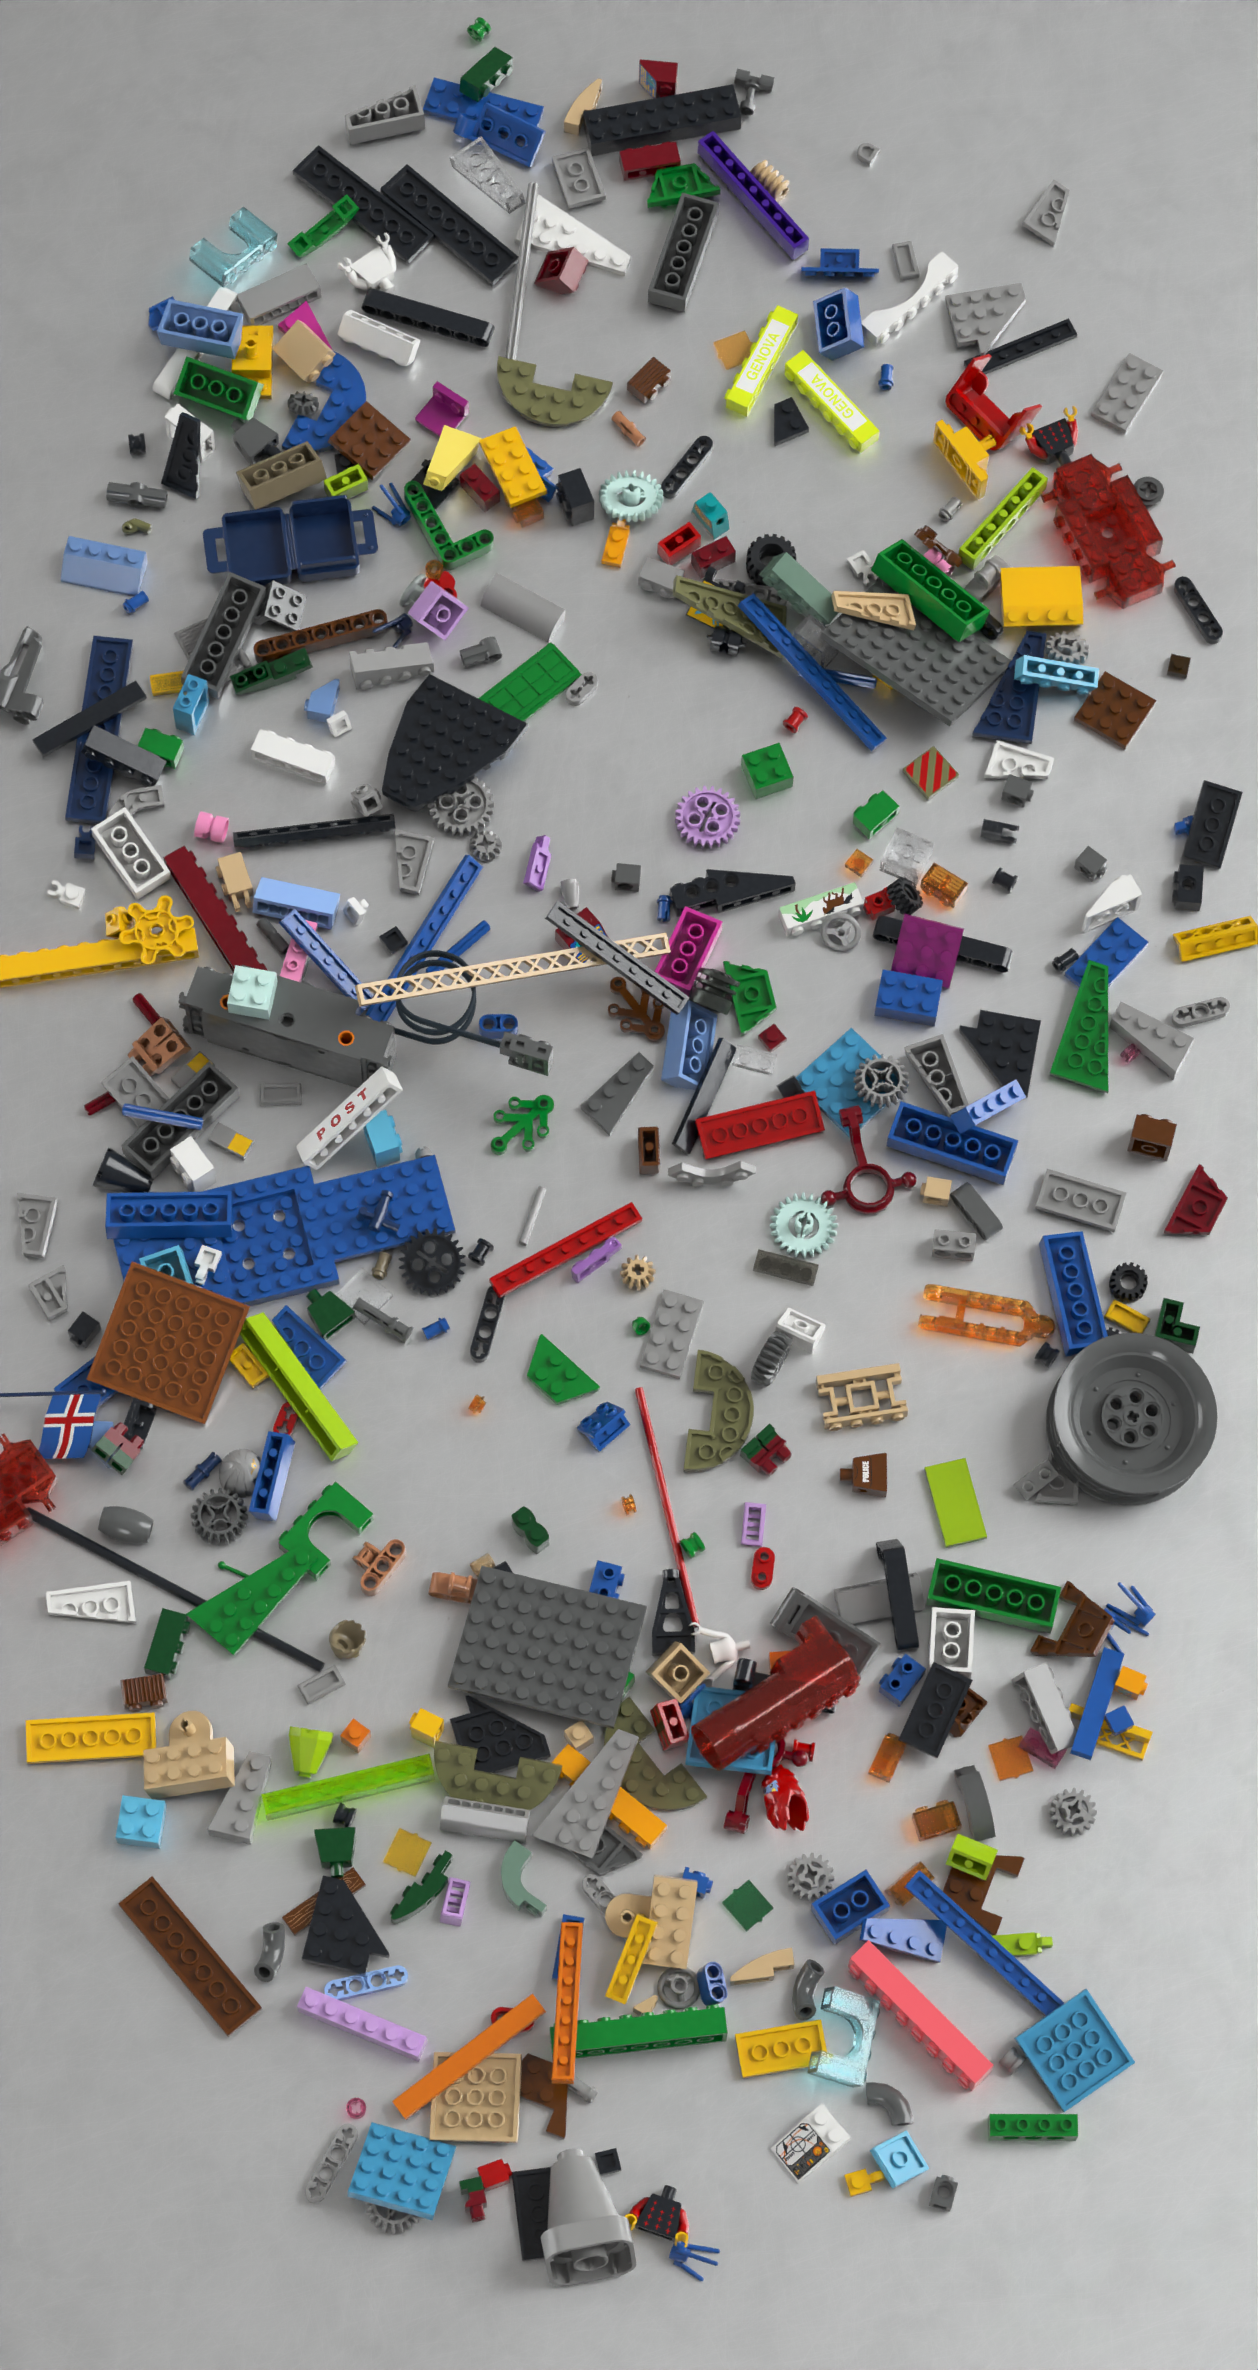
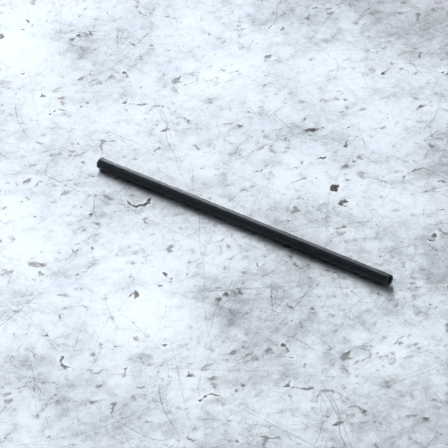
M30 1507L26 1509L24 1513L26 1518L195 1607L206 1602L205 1599ZM260 1628L252 1635L257 1640L318 1672H321L325 1665L324 1662Z

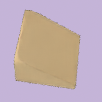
M654 1995L634 2006L633 2012L639 2016L645 2012H652L658 2002V1996Z

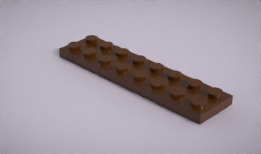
M153 1876L118 1903L228 2037L262 2010L259 2003Z

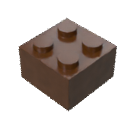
M1137 1114L1127 1151L1167 1161L1177 1124L1168 1119L1158 1120L1148 1114Z

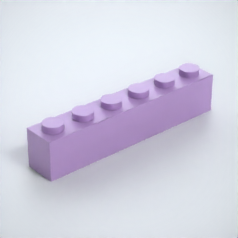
M305 1987L297 2005L298 2012L418 2062L427 2044V2037L309 1987Z

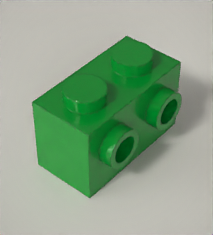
M145 728L138 743L139 747L166 759L165 766L176 769L184 751L183 740L175 735L163 734L157 729Z
M882 790L879 794H873L865 806H859L854 811L853 824L870 839L899 814L900 806Z

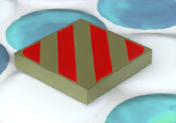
M934 746L904 767L902 771L927 800L959 778L958 772Z

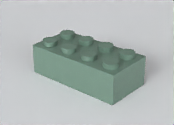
M787 552L774 556L759 574L763 577L762 580L766 585L776 589L778 596L783 600L789 601L792 604V609L799 614L802 613L806 617L807 623L813 627L816 626L818 628L830 624L839 613L834 610L832 594Z

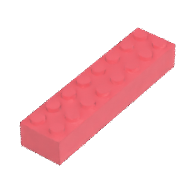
M869 1940L850 1958L848 1964L850 1975L856 1980L860 1979L865 1984L864 1988L872 1996L875 1994L881 2000L879 2002L881 2006L887 2011L891 2010L896 2015V2021L903 2027L907 2026L912 2031L910 2033L912 2037L919 2043L922 2041L927 2046V2052L934 2058L938 2057L943 2062V2068L950 2074L953 2072L959 2078L957 2081L964 2089L967 2090L969 2088L973 2091L991 2073L994 2065Z

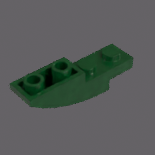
M302 648L270 663L264 661L230 676L237 695L246 694L297 678V674L313 668L307 650Z
M445 1850L443 1855L439 1854L433 1862L435 1867L431 1873L427 1872L421 1881L422 1886L414 1882L412 1886L408 1885L402 1894L403 1900L400 1904L396 1903L390 1912V1915H392L391 1923L398 1924L413 1917L425 1909L442 1892L449 1882L448 1877L444 1873L453 1861L451 1853Z

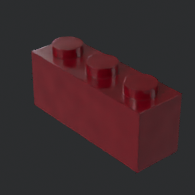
M663 142L658 145H645L641 148H627L619 151V162L624 181L655 176L656 171L659 169L681 166L676 142Z

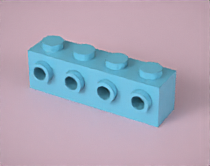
M1024 655L1016 660L1014 679L1020 680L1022 684L1037 683L1043 688L1054 686L1058 687V690L1070 691L1071 689L1077 690L1078 694H1089V692L1098 687L1099 668Z

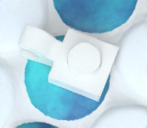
M204 1245L201 1246L195 1261V1266L199 1267L195 1276L196 1283L204 1285L208 1271L215 1273L222 1256V1251Z

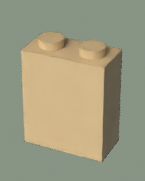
M297 320L272 348L308 383L315 381L320 376L322 369L330 365L333 357L336 355L300 320Z

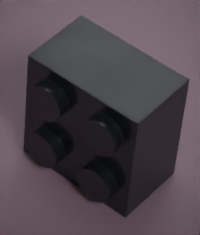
M581 468L558 475V483H556L558 492L556 497L558 503L563 504V514L566 521L569 520L571 526L593 520L594 499Z

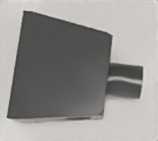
M237 418L231 425L236 431L233 434L234 444L250 465L256 464L264 457L261 453L268 443L274 441L276 446L279 444L278 433L255 418H251L247 423Z

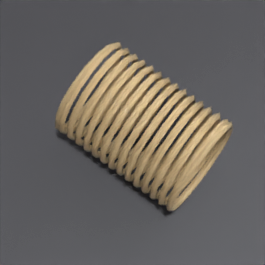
M487 1553L473 1561L470 1567L474 1574L479 1577L481 1566L486 1565V1567L494 1568L495 1563Z

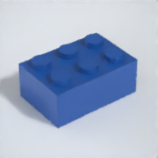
M842 288L813 301L818 348L821 355L833 361L864 348L857 294L847 288Z
M882 970L874 1016L935 1027L943 980Z
M867 1869L811 1904V1911L834 1945L861 1929L863 1919L878 1918L888 1912L890 1908L888 1901Z

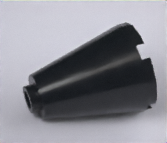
M108 1147L92 1186L126 1193H148L152 1181L149 1180L150 1176Z

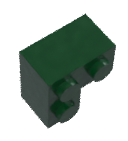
M1163 1298L1154 1336L1167 1340L1185 1352L1193 1354L1200 1327L1180 1322L1184 1302Z

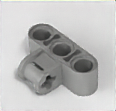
M995 555L985 562V566L980 571L974 574V578L964 589L979 602L983 603L1000 585V568H1012V566Z

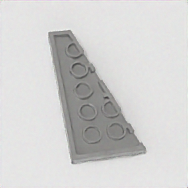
M618 1729L532 1836L593 1859L639 1737Z

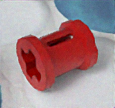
M794 707L789 718L784 719L783 726L790 732L797 733L798 727L803 721L808 719V715L801 708Z
M794 1739L792 1752L803 1750L807 1753L809 1761L812 1762L815 1743H801Z

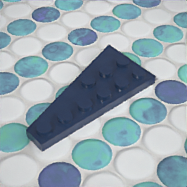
M1027 631L972 736L1032 744L1040 686L1037 683L1022 684L1020 680H1015L1016 660L1024 655L1044 658L1047 633Z

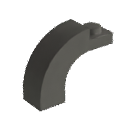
M975 1765L954 1770L955 1779L964 1799L969 1829L973 1839L981 1841L996 1837L992 1812L980 1772L976 1770Z

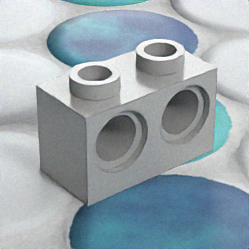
M935 1229L932 1257L973 1261L976 1233Z

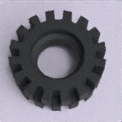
M900 877L887 887V894L889 895V900H892L891 904L896 906L895 909L897 911L900 910L902 915H911L923 906V898L919 895V890H916L917 887L912 885V882L908 881L906 877Z
M1125 1262L1122 1266L1119 1264L1112 1271L1109 1282L1111 1294L1114 1293L1116 1299L1119 1297L1121 1302L1127 1300V1303H1131V1300L1135 1302L1146 1291L1148 1277L1145 1275L1144 1269L1140 1270V1265L1138 1264L1135 1267L1133 1266L1134 1263L1130 1262L1127 1265ZM1124 1276H1131L1136 1280V1286L1133 1289H1125L1122 1287L1120 1280Z

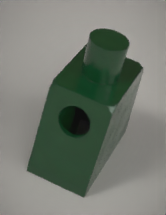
M313 1289L306 1296L312 1303L307 1308L308 1315L319 1335L325 1341L355 1319V1311L332 1291H328L321 1296L316 1289Z
M356 1828L314 1829L321 1867L323 1869H330L332 1878H343V1868L353 1866Z

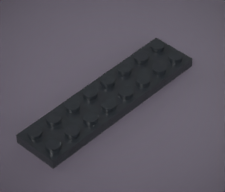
M319 145L293 170L294 176L332 205L347 194L359 207L358 212L351 220L374 238H377L379 235L382 242L386 239L384 233H387L390 237L388 245H391L393 252L408 264L434 239L432 232Z
M408 164L380 188L381 193L432 232L439 242L492 286L518 263L519 256Z

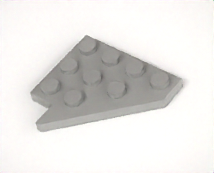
M1017 283L946 295L945 301L958 347L977 344L980 356L986 355L1025 304L1026 298L1022 284Z

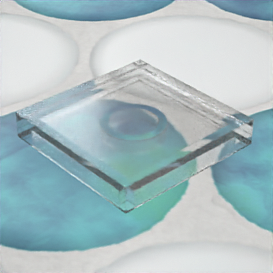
M362 1267L336 1296L351 1308H353L355 1302L360 1297L380 1310L393 1297V1294ZM353 1309L355 1311V1317L363 1325H365L370 1320L365 1315Z

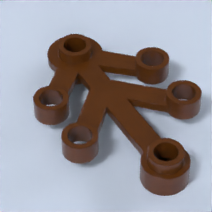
M925 525L915 532L914 535L931 550L934 546H937L942 551L941 553L946 556L944 560L951 566L955 565L958 568L963 563L961 561L962 557L936 539L938 534L933 529Z
M614 977L610 981L611 992L621 995L631 1009L620 1008L619 1005L613 1003L608 1006V1015L610 1017L620 1016L640 1019L644 1025L632 1024L629 1019H623L620 1022V1030L624 1033H644L649 1040H660L665 1033L664 1025L660 1023L662 1009L665 1006H657L655 1004L657 1000L653 999L654 1014L651 1020L647 1015L650 995L641 989L642 995L639 1005L627 990L625 979ZM615 982H621L622 985L616 986ZM612 1008H616L618 1011L616 1013H612L610 1010ZM627 1023L630 1027L624 1028L622 1025ZM655 1027L658 1031L652 1032L651 1029Z

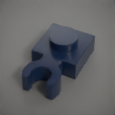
M79 826V837H75L74 858L94 859L96 841L91 832L93 826L90 827L89 832H84L83 826Z

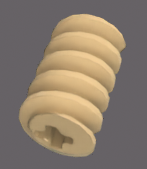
M764 160L754 166L750 172L768 193L779 202L789 192V181L785 180L782 182L784 176H778V170L772 172L774 168L772 165L766 168L768 161Z

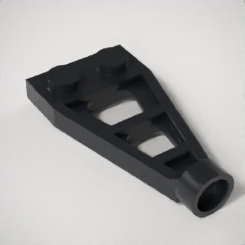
M665 1569L662 1571L663 1584L652 1629V1655H662L675 1641L682 1643L691 1654H695V1635H691L695 1631L693 1625L689 1626L692 1621L680 1584L679 1570ZM668 1594H676L678 1596V1609L665 1608V1600ZM678 1615L683 1629L676 1632H665L663 1625L666 1616Z

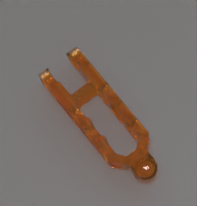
M935 1284L925 1285L923 1297L925 1299L957 1305L955 1318L940 1315L939 1317L922 1316L920 1314L918 1326L925 1330L1021 1347L1033 1337L1042 1339L1051 1337L1056 1329L1054 1320L1049 1316L1037 1314L1029 1301ZM965 1307L1019 1316L1024 1320L1023 1330L1018 1332L1007 1330L1005 1327L985 1326L984 1323L979 1325L963 1322Z

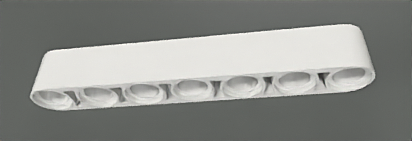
M221 286L207 307L233 312L238 304V294ZM177 348L154 382L152 390L169 400L173 399L176 395L174 391L186 356L200 360L204 353Z

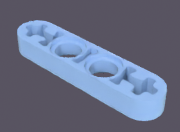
M397 1965L366 1972V1975L357 1974L328 1982L324 1992L325 1995L341 2001L405 1985L408 1980V1972L403 1966ZM396 1971L405 1975L401 1977V1981H397L396 1978L389 1979L391 1984L387 1985L384 1973H388L389 1977L395 1976ZM375 1975L383 1978V1983L379 1987L371 1984V1978ZM354 1980L360 1981L362 1984V1988L357 1992L349 1988L350 1983ZM342 1983H346L348 1994L344 1995V1990L338 1991L337 1996L328 1993V1991H331L332 1986L340 1989L343 1988Z

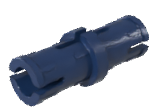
M212 1452L201 1464H197L195 1470L183 1481L185 1486L193 1491L222 1462L221 1458L218 1455L215 1456V1452Z

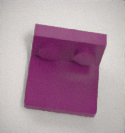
M437 381L433 385V397L418 413L415 421L440 437L444 425L456 429L469 414V401Z

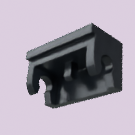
M133 1398L124 1422L128 1431L123 1436L129 1441L134 1435L139 1436L144 1440L141 1449H143L157 1409L153 1408V1404Z

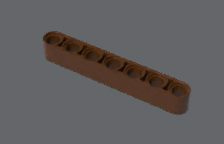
M375 609L260 640L253 647L255 660L257 663L264 661L270 663L302 648H305L308 653L382 634L388 628L377 633H373V630L388 623L387 614L381 609ZM376 620L383 621L381 623H375ZM357 625H363L362 628H355ZM339 630H343V631H344V632L341 633V634L336 633V632L339 631ZM320 635H324V636H325V637L322 638V639H318V638H317V637L320 636ZM301 640L306 641L304 644H298ZM280 646H287L285 649H278ZM261 651H267L266 654H259Z

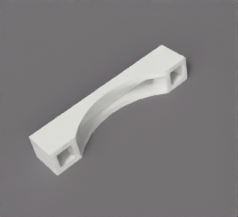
M941 251L928 263L925 280L920 289L910 299L893 308L873 311L861 321L863 336L875 347L880 343H885L892 332L898 331L907 319H912L916 315L917 310L921 307H926L934 295H939L948 283L951 284L957 279L959 266Z

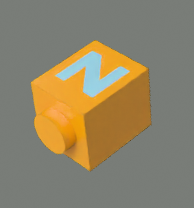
M1123 1666L1113 1690L1137 1700L1139 1694L1144 1695L1148 1683H1145L1147 1676Z

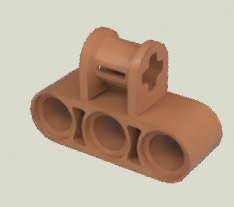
M398 1539L388 1542L382 1551L365 1541L364 1547L357 1556L354 1555L352 1558L357 1565L366 1571L360 1581L361 1590L365 1595L375 1596L404 1560L406 1555L405 1546ZM393 1548L402 1550L398 1555L390 1553ZM381 1564H386L389 1567L384 1572L379 1571L377 1568ZM367 1581H374L376 1585L373 1588H367L365 1583Z
M434 1572L432 1573L428 1594L435 1598L471 1604L478 1579H474L471 1575L468 1577L455 1575L454 1572H451V1574Z

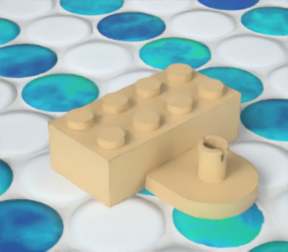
M187 1711L174 1719L169 1730V1746L143 1750L144 1790L151 1799L235 1786L234 1747L226 1737L213 1739L211 1722L201 1712Z
M654 1875L652 1895L623 1893L615 1896L607 1905L605 1912L606 1923L614 1934L628 1938L636 1915L639 1913L646 1915L647 1918L658 1922L647 1949L643 1964L687 1969L698 1881Z

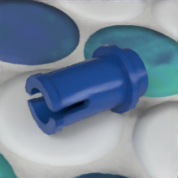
M883 364L881 366V378L878 381V385L882 390H890L894 385L892 380L894 367L891 364Z
M141 591L131 599H125L122 605L128 614L131 612L135 613V610L149 602V599L145 592Z
M660 895L659 899H657V920L661 921L662 919V922H669L670 907L673 901L671 896Z
M445 1317L442 1319L438 1318V1321L422 1328L427 1340L442 1332L447 1333V1330L450 1329Z

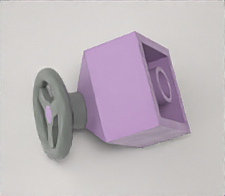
M420 574L407 587L399 604L401 607H406L413 600L415 603L408 614L436 635L446 640L469 608L433 581H430L428 586L423 589L426 576L425 574Z

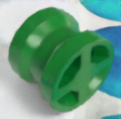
M478 17L475 20V24L470 25L467 31L474 40L481 42L484 39V35L491 32V27L486 20Z
M696 1532L691 1533L689 1538L680 1540V1544L689 1558L695 1557V1553L698 1551L702 1552L705 1550V1546Z

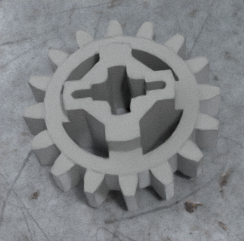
M1065 631L1062 632V635L1056 632L1055 636L1050 635L1049 640H1047L1045 654L1049 655V660L1054 659L1055 661L1077 665L1080 663L1084 664L1085 659L1088 657L1089 645H1085V639L1080 640V635L1073 636V632H1070L1069 635Z
M1073 1788L1072 1792L1069 1793L1067 1789H1064L1063 1796L1058 1793L1056 1795L1058 1801L1053 1800L1051 1803L1055 1807L1050 1808L1049 1813L1055 1814L1051 1818V1822L1057 1821L1058 1823L1055 1828L1062 1827L1063 1834L1069 1830L1071 1836H1074L1075 1831H1078L1081 1835L1083 1834V1828L1089 1830L1091 1827L1089 1823L1094 1824L1096 1820L1092 1817L1097 1814V1810L1092 1809L1096 1803L1089 1802L1091 1795L1083 1796L1084 1790L1076 1793V1789ZM1067 1799H1075V1800H1073V1801H1071V1802H1066V1801H1065V1800H1067ZM1081 1803H1083L1086 1806L1087 1811L1083 1810ZM1077 1805L1076 1813L1070 1819V1812ZM1059 1811L1064 1815L1065 1822L1062 1820ZM1081 1822V1824L1072 1825V1823Z
M811 1853L810 1858H807L805 1854H802L801 1861L798 1858L794 1859L796 1866L790 1864L789 1869L793 1872L787 1874V1878L792 1879L788 1882V1886H794L793 1894L800 1892V1899L806 1895L808 1901L811 1900L812 1896H815L818 1900L820 1893L826 1895V1888H832V1884L829 1881H834V1876L829 1874L833 1872V1867L827 1868L829 1861L822 1862V1855L814 1858V1853ZM812 1864H816V1865H818L820 1868H816V1867L812 1866ZM802 1866V1874L796 1876L798 1869ZM808 1871L812 1876H815L814 1884L810 1878H807ZM825 1877L824 1884L819 1888V1880ZM804 1885V1886L810 1888V1890H806V1889L802 1888L801 1886Z

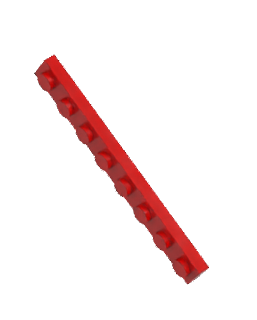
M630 1202L489 1278V1282L498 1297L501 1298L613 1236L642 1222L643 1218L634 1204Z

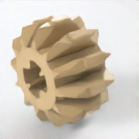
M635 1255V1260L628 1257L627 1263H622L621 1268L623 1270L620 1271V1276L624 1277L623 1284L629 1283V1289H632L635 1285L639 1291L641 1290V1285L648 1288V1282L654 1281L652 1275L656 1273V1270L652 1268V1261L646 1263V1256L642 1260H639L638 1255ZM639 1270L640 1275H636L635 1271Z

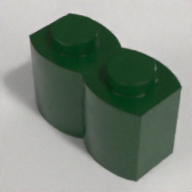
M523 1506L512 1514V1526L515 1532L525 1538L526 1545L532 1552L539 1554L549 1546V1534L541 1524L536 1522V1518L531 1510Z

